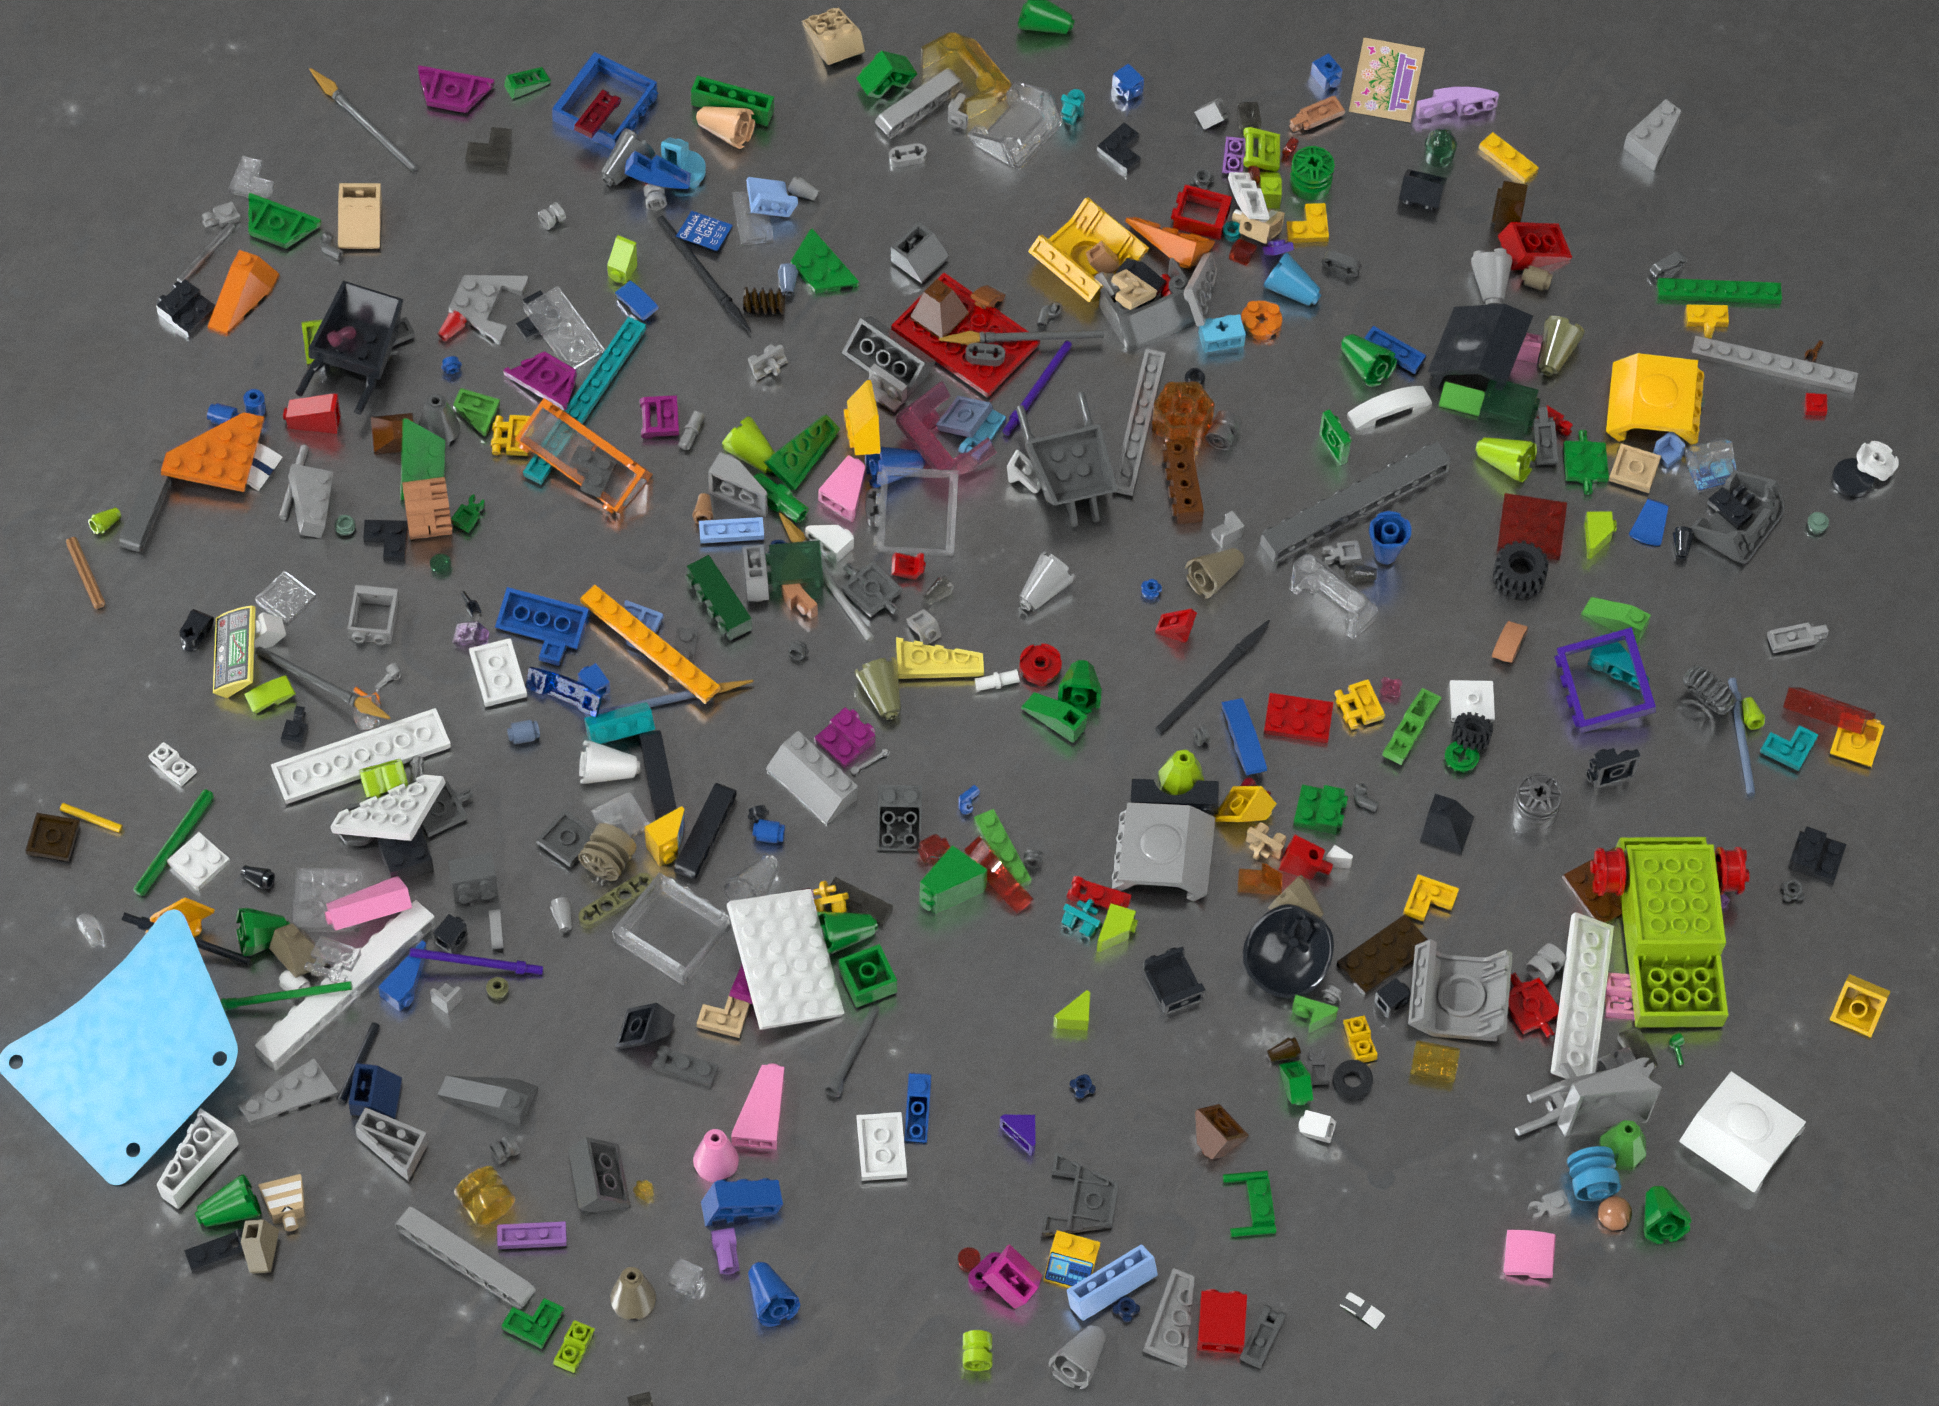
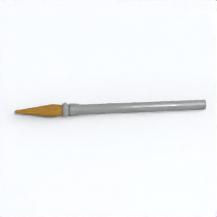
M779 513L790 541L798 546V550L808 558L867 641H871L874 638L873 634L816 557L809 542L805 539V534L786 516Z

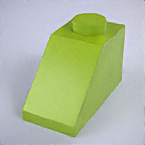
M1259 172V188L1262 190L1266 207L1280 209L1282 198V178L1280 172Z
M617 235L607 264L608 277L613 281L626 284L637 267L636 242Z
M1612 511L1586 513L1584 526L1587 559H1592L1611 541L1613 532H1616L1617 522L1613 520Z
M1110 904L1098 938L1097 951L1102 952L1129 939L1131 932L1135 933L1138 925V920L1135 919L1136 911Z

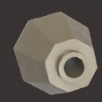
M1302 875L1298 876L1268 907L1272 910L1280 905L1291 904L1309 910L1320 918L1324 915L1313 890Z

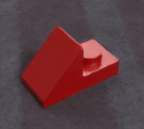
M1191 608L1162 614L1155 633L1186 643L1197 613Z

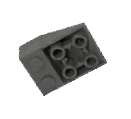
M878 785L877 850L921 851V785Z

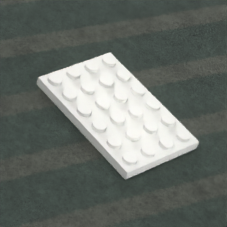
M811 889L741 899L727 903L760 1030L840 1017L844 1014Z

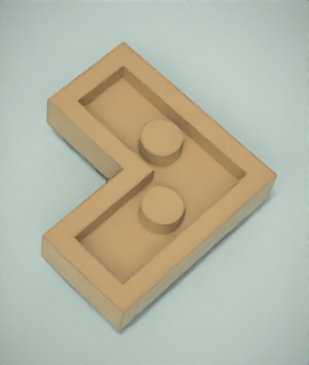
M1127 269L1113 275L1111 282L1121 289V291L1116 293L1115 300L1125 308L1131 310L1155 298L1157 290Z
M728 996L725 1009L703 1004L697 1020V1027L740 1038L751 1003Z

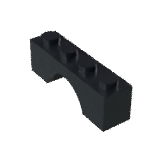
M1132 779L1131 803L1187 805L1209 815L1218 814L1219 781L1197 780L1190 791L1181 795H1169L1162 792L1156 786L1154 779Z

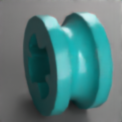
M1234 221L1227 222L1223 227V237L1230 242L1239 240L1241 237L1239 232L1240 224ZM1234 229L1233 231L1236 230V233L1232 234L1229 230Z

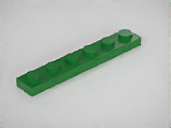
M1658 278L1657 280L1658 300L1781 304L1782 302L1781 283L1675 278Z

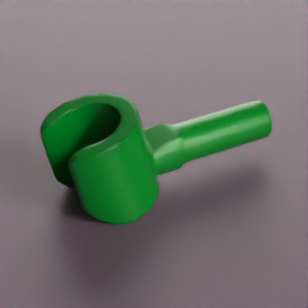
M1681 1033L1673 1035L1669 1040L1670 1047L1676 1052L1679 1066L1684 1065L1679 1046L1685 1044V1040Z

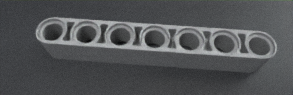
M408 1207L395 1224L397 1230L518 1309H523L536 1292L531 1283L413 1207Z

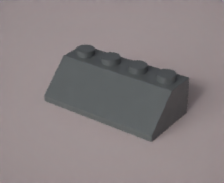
M872 316L860 318L842 351V354L868 372L875 363L906 384L907 398L924 382L936 362Z

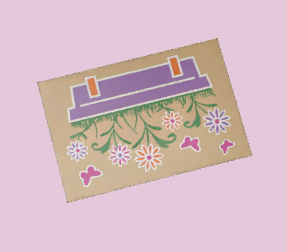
M1364 38L1349 112L1410 123L1425 48Z

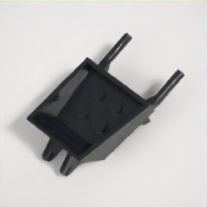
M342 281L308 348L309 358L314 360L309 365L295 391L296 395L303 396L314 373L320 371L326 375L330 370V365H334L367 376L366 388L354 409L357 415H361L374 389H376V379L380 380L398 335L403 299Z

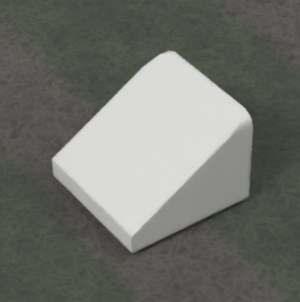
M1334 845L1327 854L1325 861L1333 863L1334 868L1349 869L1352 864L1353 855Z

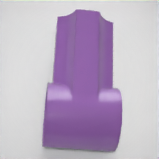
M734 1227L711 1231L713 1249L717 1254L720 1274L730 1275L739 1271Z

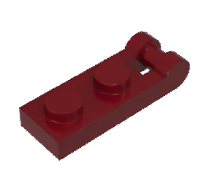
M602 89L576 122L574 130L592 139L614 109L619 107L621 98L616 95L612 96L608 91Z

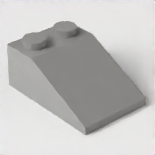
M719 452L708 471L709 494L766 518L767 492L739 460L730 454Z

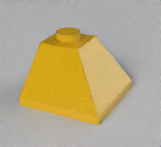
M1233 786L1220 805L1218 814H1214L1213 817H1215V822L1266 820L1277 803L1262 786Z

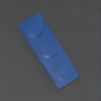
M1375 326L1364 337V339L1393 351L1396 354L1394 356L1397 359V364L1414 374L1426 360L1425 354Z

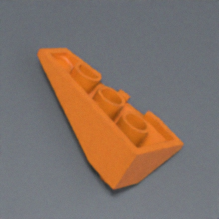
M1128 217L1125 220L1127 224L1170 259L1174 258L1176 262H1179V266L1191 269V266H1197L1202 255L1209 253L1215 243L1211 239L1190 233V235L1185 233L1178 234L1179 229L1163 227L1161 229L1160 224L1138 217Z
M239 250L229 269L209 321L208 329L226 335L231 332L244 319V315L254 309L264 296L267 297L272 292L280 276L279 273L259 256Z

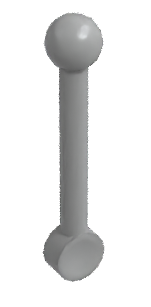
M884 748L880 754L860 766H853L850 769L851 774L857 776L863 768L883 756H889V749Z

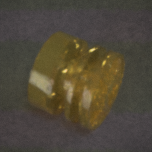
M484 1166L470 1173L457 1185L454 1191L461 1205L468 1208L467 1214L477 1226H485L498 1220L511 1209L515 1202V1196L507 1185L502 1184L501 1176L497 1174L496 1169L492 1166Z

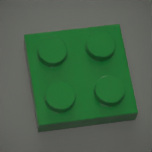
M1329 409L1322 412L1319 435L1338 464L1342 466L1348 463L1352 439L1350 434L1341 427L1338 416H1334Z

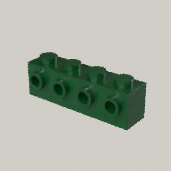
M707 555L687 565V575H685L689 586H694L696 589V595L700 602L706 604L710 617L717 620L720 632L723 635L726 634L729 640H732L752 629L751 616L712 558Z

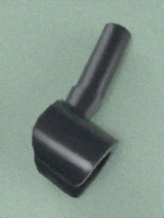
M462 591L461 595L466 601L465 607L470 617H474L472 612L476 610L481 613L478 602L471 600L467 593Z

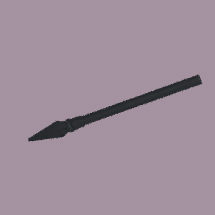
M663 215L658 217L657 221L713 290L721 305L751 333L750 327L740 309L733 303L732 298L721 289L683 239L676 237L677 232Z
M1267 620L1244 637L1240 644H1236L1229 655L1155 730L1162 734L1234 661L1238 660L1246 653L1248 648L1254 645L1270 620Z

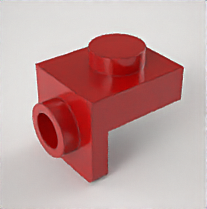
M895 552L892 556L891 575L916 580L925 571L924 553H919L914 557Z

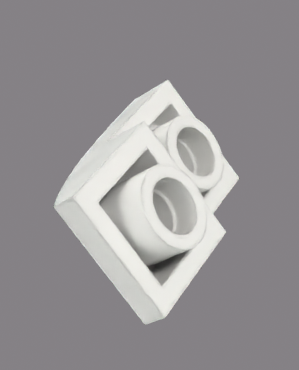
M164 742L148 756L163 773L181 787L197 773L194 766L182 759L176 750Z

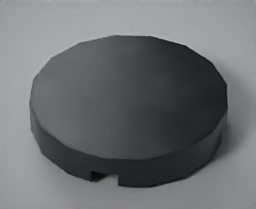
M1848 458L1838 462L1832 474L1833 486L1838 492L1848 497L1851 495L1861 497L1867 494L1874 483V476L1858 469L1856 458Z

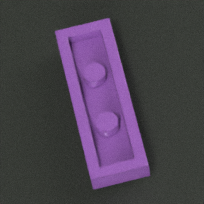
M566 1221L497 1225L498 1249L567 1246Z

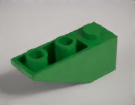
M1034 692L1021 707V709L1072 743L1086 729L1087 715L1068 703Z

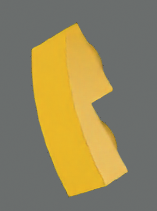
M1365 1015L1343 1020L1354 1060L1363 1063L1377 1060L1378 1054L1372 1042L1371 1030Z

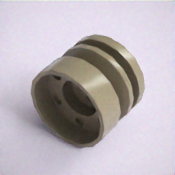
M599 823L591 834L590 841L584 845V848L578 854V858L581 864L594 875L605 880L616 881L621 875V871L624 870L625 863L631 859L637 847L634 840L621 829L607 823Z

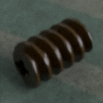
M745 287L743 310L746 307L747 312L751 313L754 307L755 312L758 314L760 309L763 308L764 314H767L769 308H771L772 314H776L777 309H779L781 315L785 313L786 291L782 294L781 289L778 288L776 294H774L773 289L770 288L768 293H765L764 287H762L760 292L757 293L756 287H753L751 293H749L748 288Z

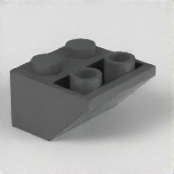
M917 222L891 247V261L921 284L949 258V255L935 234L920 222Z

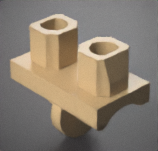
M1259 822L1254 828L1250 826L1248 829L1246 842L1250 844L1249 849L1254 851V859L1258 860L1261 856L1268 859L1269 856L1280 860L1283 856L1287 837L1281 833H1276L1273 839L1268 837L1269 827Z

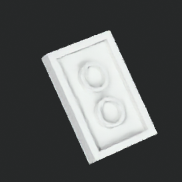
M511 638L469 648L485 707L527 697Z
M902 1113L856 1115L862 1181L907 1178Z

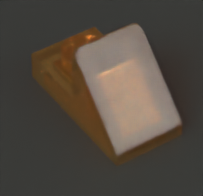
M1262 863L1261 870L1239 869L1237 892L1281 895L1282 873L1265 863Z

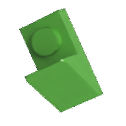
M1296 995L1292 1012L1303 1018H1312L1308 1033H1311L1336 1021L1338 1007Z

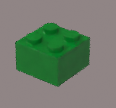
M880 944L839 959V973L856 1008L897 993V979Z

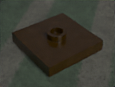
M36 812L25 849L26 854L69 862L80 826V820Z

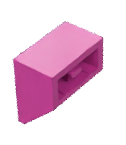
M1009 1244L983 1275L982 1279L1015 1309L1026 1304L1039 1287L1042 1274Z

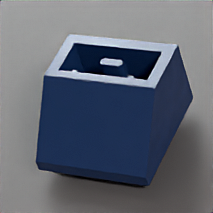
M356 1063L349 1098L350 1115L361 1116L364 1109L368 1108L396 1119L402 1077L378 1065Z

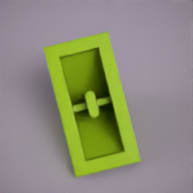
M1086 990L1054 1016L1053 1026L1057 1029L1088 1030L1090 992Z

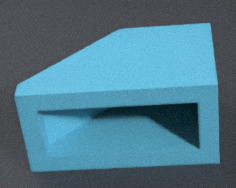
M670 137L662 141L661 157L683 169L689 156V142Z

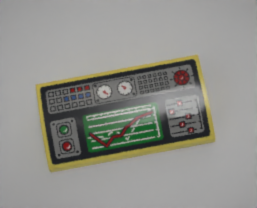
M255 606L237 608L216 617L213 693L228 698L253 683Z

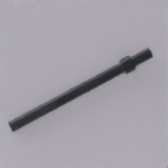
M124 912L122 921L138 926L137 929L143 931L150 930L154 925V922H151L149 918L144 916L140 918ZM193 937L197 947L247 966L250 962L251 957L243 956V954Z

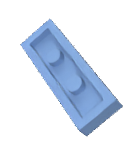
M763 517L699 521L700 543L764 540Z

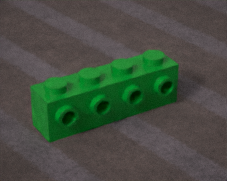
M697 75L691 89V105L699 108L704 106L747 108L753 111L754 115L751 114V118L755 120V123L768 126L774 113V96Z

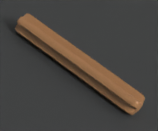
M68 538L66 540L67 547L94 608L104 607L105 601L77 538Z

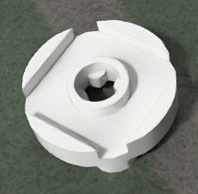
M1878 441L1862 444L1857 452L1858 469L1882 481L1887 480L1888 477L1894 474L1898 468L1899 461L1897 456L1894 458L1891 454L1893 450L1889 446Z

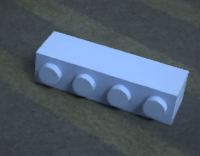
M1141 1244L1067 1289L1070 1308L1084 1321L1158 1276L1154 1256Z

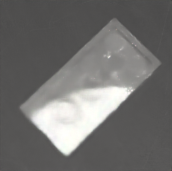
M558 286L523 307L524 312L560 361L576 369V371L604 353L605 349Z

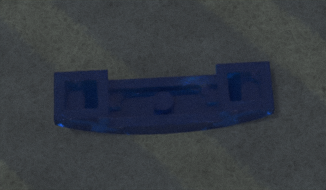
M529 667L525 688L542 695H552L578 706V710L598 717L602 695L597 691L569 677L544 669Z

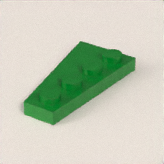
M827 414L822 415L763 462L791 491L796 490L840 428Z

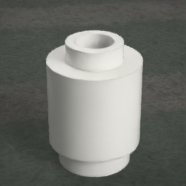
M285 970L279 977V986L285 991L312 987L305 977L301 975L295 978L289 970ZM300 997V998H295V999H300L301 1001H303V1000L305 999V997Z

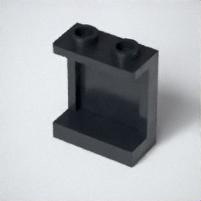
M1183 946L1170 948L1164 954L1150 956L1143 962L1142 973L1164 1015L1205 999L1206 990L1202 983H1198L1185 958Z

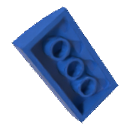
M507 587L495 628L545 641L546 638L565 643L566 647L577 650L591 612L589 608Z

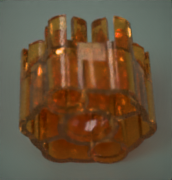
M1168 382L1165 384L1158 399L1154 402L1152 431L1156 430L1155 434L1163 436V444L1168 441L1191 439V445L1192 442L1194 443V450H1198L1202 446L1203 436L1207 434L1213 423L1215 403L1198 382Z

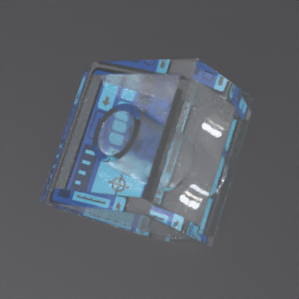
M1723 437L1688 446L1684 449L1687 468L1698 492L1725 486L1727 478L1730 477L1734 470H1737L1732 442Z

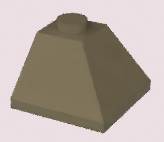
M292 923L274 931L269 949L295 978L331 964V960L304 930Z

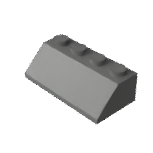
M799 731L780 746L766 767L777 780L826 825L858 799V786Z

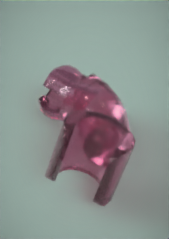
M346 326L337 333L336 331L329 333L327 338L333 347H337L342 342V338L353 339L356 336V331L353 327Z

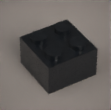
M421 827L417 830L412 841L377 838L379 851L389 878L399 876L402 881H406L434 872L432 857Z

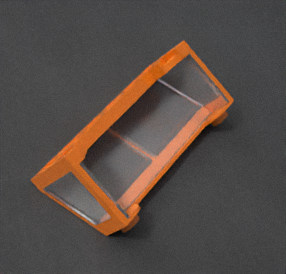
M543 398L515 438L520 443L518 445L520 449L526 453H529V451L534 452L580 486H582L588 473L569 466L578 445L617 461V465L601 497L598 498L604 503L602 507L612 514L614 511L621 513L653 475L545 398Z

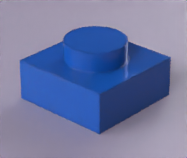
M545 638L539 654V661L560 666L566 650V644Z

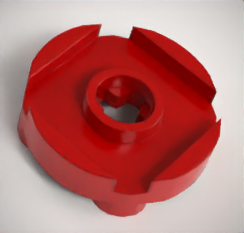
M1049 644L1030 645L1020 655L1019 671L1031 683L1044 687L1056 680L1061 673V655L1056 648ZM1044 661V667H1038L1035 662Z

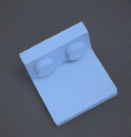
M747 178L751 213L790 217L798 205V198L787 195L786 183L784 181Z

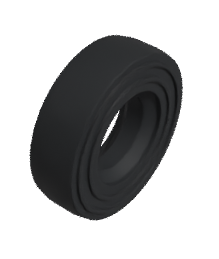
M1358 1060L1342 1062L1333 1074L1334 1089L1341 1097L1348 1100H1358L1365 1097L1373 1085V1075L1370 1068ZM1349 1073H1356L1361 1077L1362 1082L1357 1087H1350L1345 1083L1344 1077Z

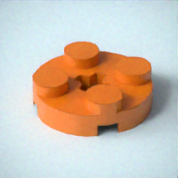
M1250 301L1242 311L1241 320L1243 327L1251 338L1267 340L1281 329L1282 314L1277 304L1267 301ZM1262 317L1266 320L1263 323H1259L1257 318Z

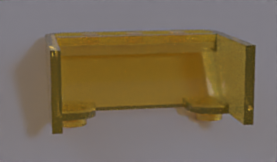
M949 32L921 47L922 68L957 51L978 77L976 79V87L980 92L964 100V114L968 115V120L1007 100L1012 95V84L973 38Z

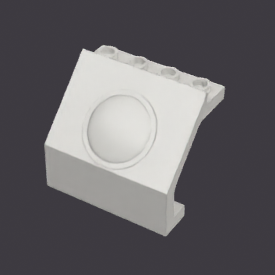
M1731 1071L1696 1114L1679 1142L1752 1192H1756L1760 1189L1766 1175L1795 1137L1802 1134L1806 1128L1804 1127L1806 1121Z

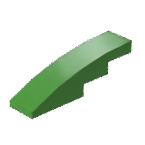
M1422 688L1405 712L1403 720L1396 728L1382 756L1402 765L1442 697Z

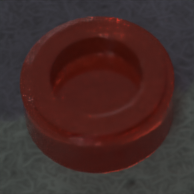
M1292 136L1285 145L1282 154L1290 157L1296 150L1299 140Z
M1257 165L1249 166L1248 173L1250 178L1258 186L1260 183L1259 167Z
M964 1248L958 1254V1265L964 1271L970 1272L980 1263V1253L974 1248Z

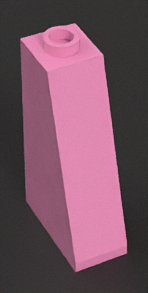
M399 876L327 903L328 911L324 912L327 924H331L336 931L411 909L412 905L408 888Z
M773 1063L761 1066L732 1131L731 1143L733 1146L777 1150L784 1085V1067Z

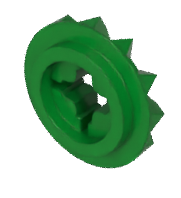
M1455 741L1446 748L1444 760H1446L1448 767L1454 769V772L1462 771L1465 773L1469 770L1472 771L1478 765L1479 752L1476 747L1474 750H1470L1468 746L1465 749L1463 744L1459 746L1457 741ZM1465 752V759L1458 762V756Z

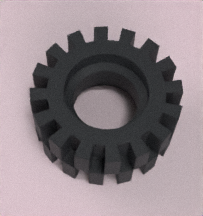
M1467 712V715L1465 713H1461V716L1458 715L1452 731L1453 740L1457 741L1459 746L1463 744L1465 749H1467V746L1470 747V750H1474L1475 747L1477 750L1486 748L1491 740L1493 724L1490 723L1489 719L1485 720L1484 715L1480 717L1478 716L1479 713L1476 712L1474 715L1471 712Z

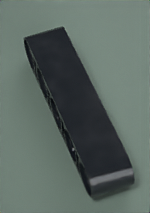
M661 730L639 734L655 820L677 809Z
M719 783L714 784L677 859L674 873L693 880L697 879L735 801L737 790Z

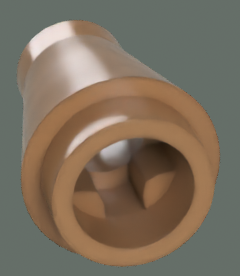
M705 493L698 496V501L692 514L694 522L698 525L699 521L713 519L711 497Z

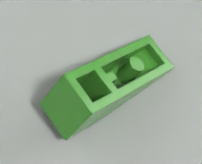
M1595 597L1590 598L1581 615L1614 632L1632 627L1636 643L1640 641L1648 628L1651 617L1650 614L1632 605Z

